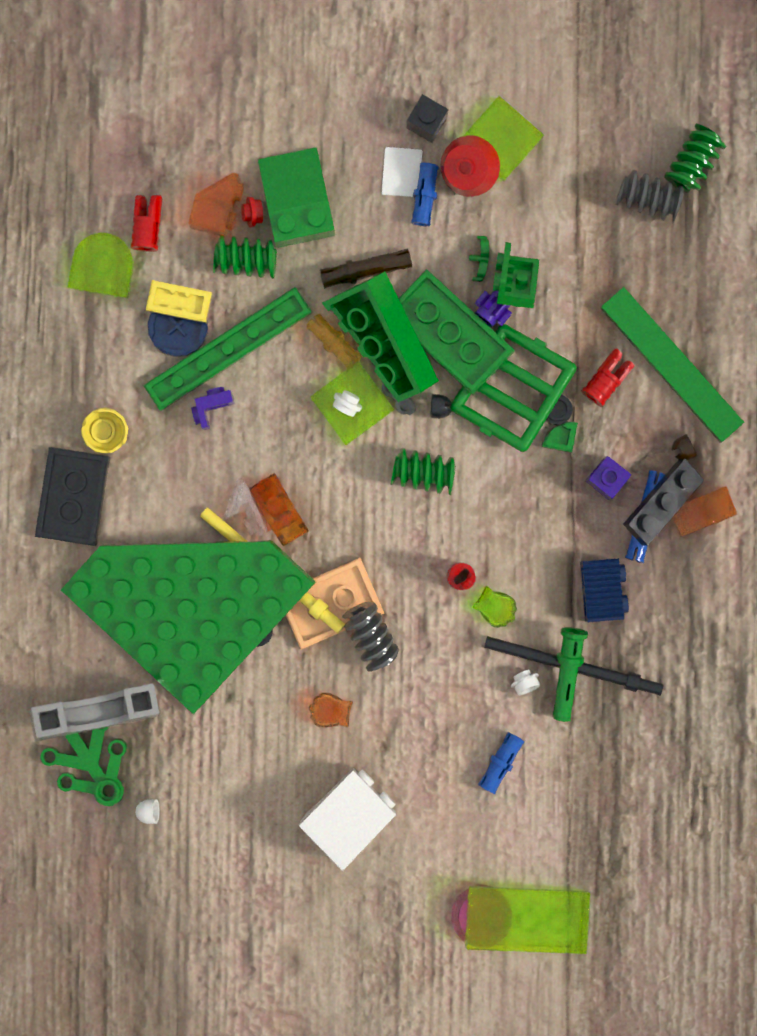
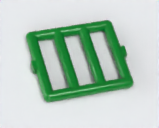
M503 324L502 326L499 325L495 331L503 340L507 338L562 370L552 386L509 360L499 368L546 396L537 412L488 383H485L478 390L481 394L529 421L530 424L522 437H519L466 406L465 403L471 393L463 386L452 401L450 409L452 412L480 428L479 431L491 438L493 435L520 452H526L575 374L577 367L573 362L547 348V343L537 337L533 340L507 324Z

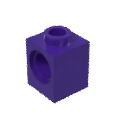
M606 456L585 482L610 500L615 497L631 474L609 456Z

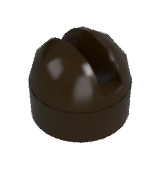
M687 434L679 437L672 444V451L680 448L682 452L675 456L678 460H689L697 456Z

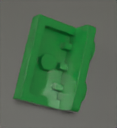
M505 242L504 253L498 252L496 271H501V273L495 272L493 291H499L497 304L534 309L540 259L510 256L511 243Z

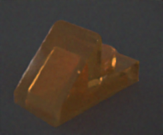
M724 486L685 502L673 516V519L682 537L736 515L737 511L727 487Z

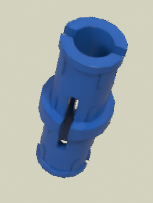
M420 163L417 189L413 191L415 205L411 224L424 227L431 225L433 201L437 199L435 187L439 166L436 164Z
M507 732L496 754H492L490 758L491 763L478 785L496 794L508 771L511 772L513 768L512 763L525 741Z

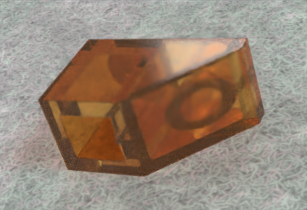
M233 172L195 195L188 222L191 229L217 236L223 235L225 238L228 230L233 231L237 213L233 212L235 201H241L244 184L240 183L241 179L238 173Z
M275 473L249 488L266 521L282 546L287 545L309 531Z

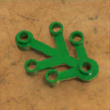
M109 727L92 731L89 748L79 733L66 735V739L78 756L60 753L56 748L48 747L41 752L40 759L46 766L56 764L88 771L94 781L76 779L74 774L66 772L58 777V788L65 792L75 790L94 794L99 804L113 806L122 799L124 794V787L118 779L122 756L127 752L126 742L122 739H115L109 743L108 752L110 759L106 774L99 765L105 731ZM114 743L122 745V753H114L112 749ZM47 751H52L55 754L53 762L46 760L45 754ZM67 776L71 778V787L63 786V777ZM106 785H111L114 788L112 796H107L104 793Z

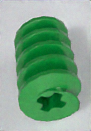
M697 123L695 124L696 130L691 131L689 134L690 141H685L682 146L684 151L678 152L676 155L677 161L672 162L670 165L672 172H666L664 178L671 182L675 188L679 185L683 186L684 192H689L690 189L698 191L701 189L696 179L706 180L708 178L702 169L712 170L714 168L708 159L718 160L720 155L715 151V148L723 150L726 148L725 143L718 134L708 127Z
M220 235L215 245L213 273H216L220 265L222 273L227 275L232 266L234 274L239 276L244 267L246 275L251 277L256 268L258 276L263 278L268 269L270 277L274 279L277 249H274L273 242L270 239L266 247L262 248L259 238L256 239L253 247H250L247 237L244 238L241 246H239L236 236H232L229 245H227L224 236Z
M402 448L395 457L391 485L394 484L398 477L400 478L401 487H405L408 481L412 480L413 489L417 490L420 483L424 482V488L427 492H429L433 484H436L437 493L441 494L444 487L448 486V492L451 495L456 469L454 457H449L446 464H443L442 455H437L434 462H431L430 453L426 452L422 460H419L418 451L414 450L410 458H407L406 449Z

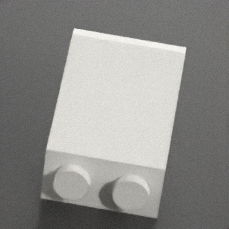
M354 768L348 772L301 818L299 827L342 871L396 815V811L393 809L396 805L395 802L384 791L379 794L371 786L375 782L363 769L359 773Z

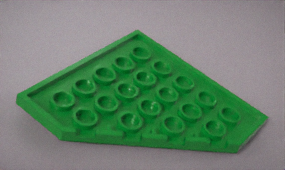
M272 540L250 542L222 541L214 543L112 544L99 546L64 585L61 591L194 715L310 590L316 581Z

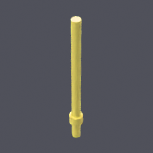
M208 507L200 515L202 519L228 541L248 542ZM307 592L299 600L309 609L308 613L316 620L321 619L337 634L344 628L345 623L328 610L329 606L321 599L316 600Z

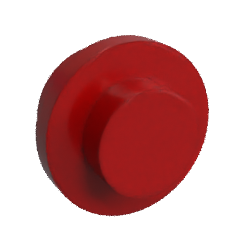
M247 197L246 203L241 205L242 220L247 222L249 227H255L256 224L263 223L262 202L260 199L254 200L253 197Z

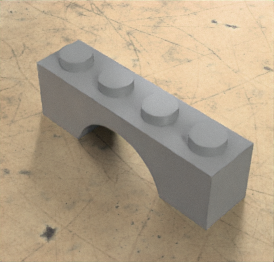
M153 683L84 700L57 702L32 707L29 714L36 742L155 718L160 712Z

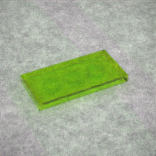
M469 886L465 948L467 950L587 954L590 892Z

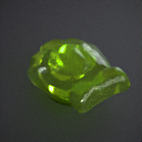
M488 586L484 587L482 594L472 606V608L480 611L481 615L491 626L496 628L505 627L509 622H513L515 620V612L517 611L516 602L511 596L493 591Z

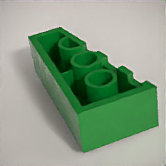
M386 272L376 275L322 302L327 311L332 310L340 320L338 325L344 333L349 332L359 345L357 350L363 357L369 358L376 367L374 372L397 402L422 393L439 381Z

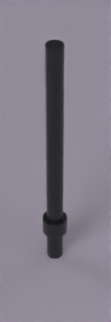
M489 636L486 638L484 648L560 668L557 655ZM583 663L581 667H578L579 674L622 685L624 689L637 692V690L659 696H661L664 684L643 679L640 674L633 672L625 674L588 663Z

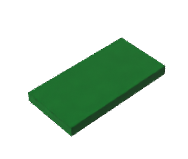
M427 269L399 297L424 351L472 395L515 352L506 341Z

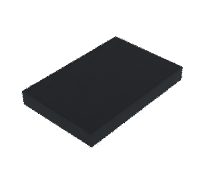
M49 447L35 537L96 546L110 456Z

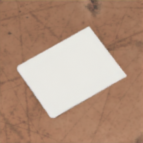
M385 148L382 195L413 197V191L417 189L420 163H422L421 149Z

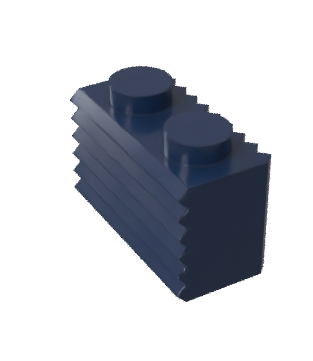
M619 558L580 562L585 622L624 620V613L629 612L627 594L622 595L621 583L626 582V569L624 564H619Z

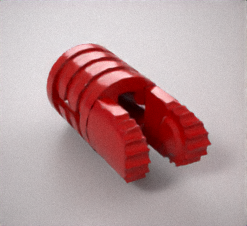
M136 195L131 249L156 252L158 251L157 244L159 242L158 234L160 230L161 195L151 196L147 217V199L144 195Z
M617 348L609 354L598 368L596 374L592 376V379L581 390L589 400L600 407L605 405L611 394L616 391V388L620 386L635 366L630 360L622 363L614 374L611 373L622 357V353Z
M456 563L449 568L447 581L454 589L467 590L476 582V576L470 565ZM466 569L468 571L467 579L456 584L454 579L461 571Z

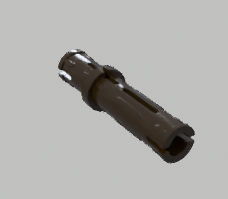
M407 248L352 262V260L345 261L346 264L320 269V275L324 289L348 282L352 285L356 284L357 280L373 277L383 272L390 273L396 270L412 268V261Z

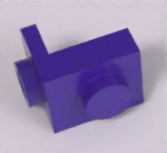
M217 387L207 390V396L196 398V406L191 407L195 424H201L203 430L210 429L206 411L234 405L235 401L231 390L225 391L224 387Z

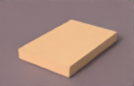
M361 558L313 578L316 583L310 588L308 593L316 600L321 599L329 606L328 610L343 623L349 622L350 618L344 619L342 615L364 602L376 603L378 607L377 612L381 613V615L384 614ZM298 601L286 614V617L300 649H304L337 634L321 619L316 620L308 613L309 609Z

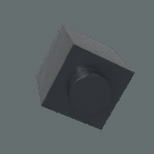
M422 94L407 119L406 128L433 143L448 117L449 109Z

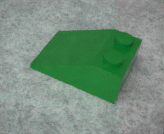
M317 147L258 159L276 248L335 236Z

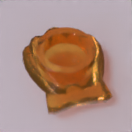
M321 693L313 699V703L309 706L310 718L316 726L323 728L337 725L348 727L349 714L353 702L343 701L331 693Z

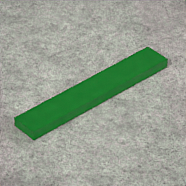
M294 287L143 386L158 409L162 411L312 314V311L297 288Z
M625 287L620 289L600 307L720 443L745 423Z

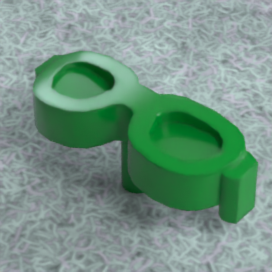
M477 236V240H480L481 256L469 254V261L480 262L477 276L473 277L472 281L482 282L488 267L489 241L486 236Z

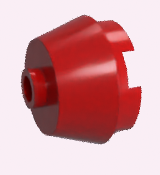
M473 135L462 136L452 141L443 152L440 163L441 174L446 185L455 193L467 197L479 196L490 190L497 181L500 172L499 156L495 148L487 140Z

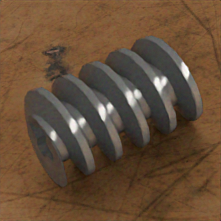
M632 170L623 179L615 205H619L625 198L627 209H630L637 202L639 213L648 206L650 217H653L660 210L661 220L664 221L669 214H672L673 224L682 203L684 188L679 185L672 192V183L669 181L661 188L660 178L658 177L649 184V175L646 173L640 180H637V170Z
M374 602L361 603L342 615L344 619L350 618V621L344 626L345 629L356 630L350 635L351 641L361 639L355 646L356 650L362 651L366 649V652L360 657L361 660L372 661L366 666L367 672L389 665L396 659L399 652L397 644L393 643L392 635L387 633L388 627L385 623H382L383 617L381 613L377 612L378 607Z

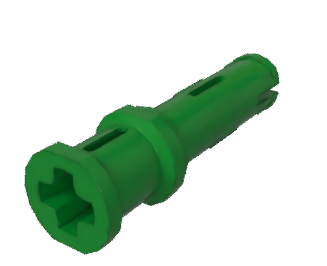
M564 627L561 628L560 632L563 636L561 652L557 654L560 670L552 717L557 721L568 722L571 721L578 667H581L584 663L582 651L584 639L588 638V632L579 628Z

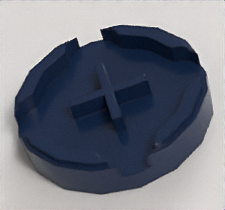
M151 312L147 323L148 335L154 346L164 354L173 357H183L194 353L203 345L208 334V320L206 323Z

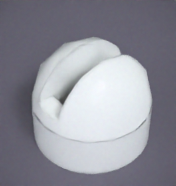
M146 799L140 802L136 807V817L143 823L157 824L160 814L158 800Z

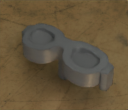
M384 383L382 384V392L389 398L393 397V400L396 401L395 407L400 414L412 415L416 411L415 403L411 398L397 402Z

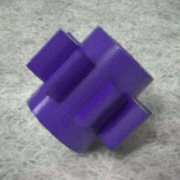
M484 291L474 303L479 307L475 314L489 327H493L496 322L502 326L512 314L508 310L510 305L497 304L499 291H493L491 294Z

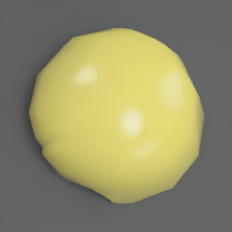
M107 407L98 408L88 414L82 422L81 435L86 446L95 452L113 453L127 441L128 425L124 416L115 409Z

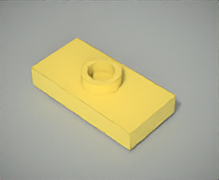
M152 280L146 311L206 323L212 292Z

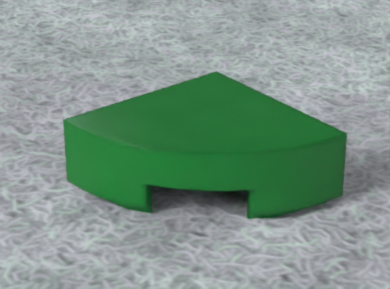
M567 422L553 428L545 437L542 447L572 453L578 423Z

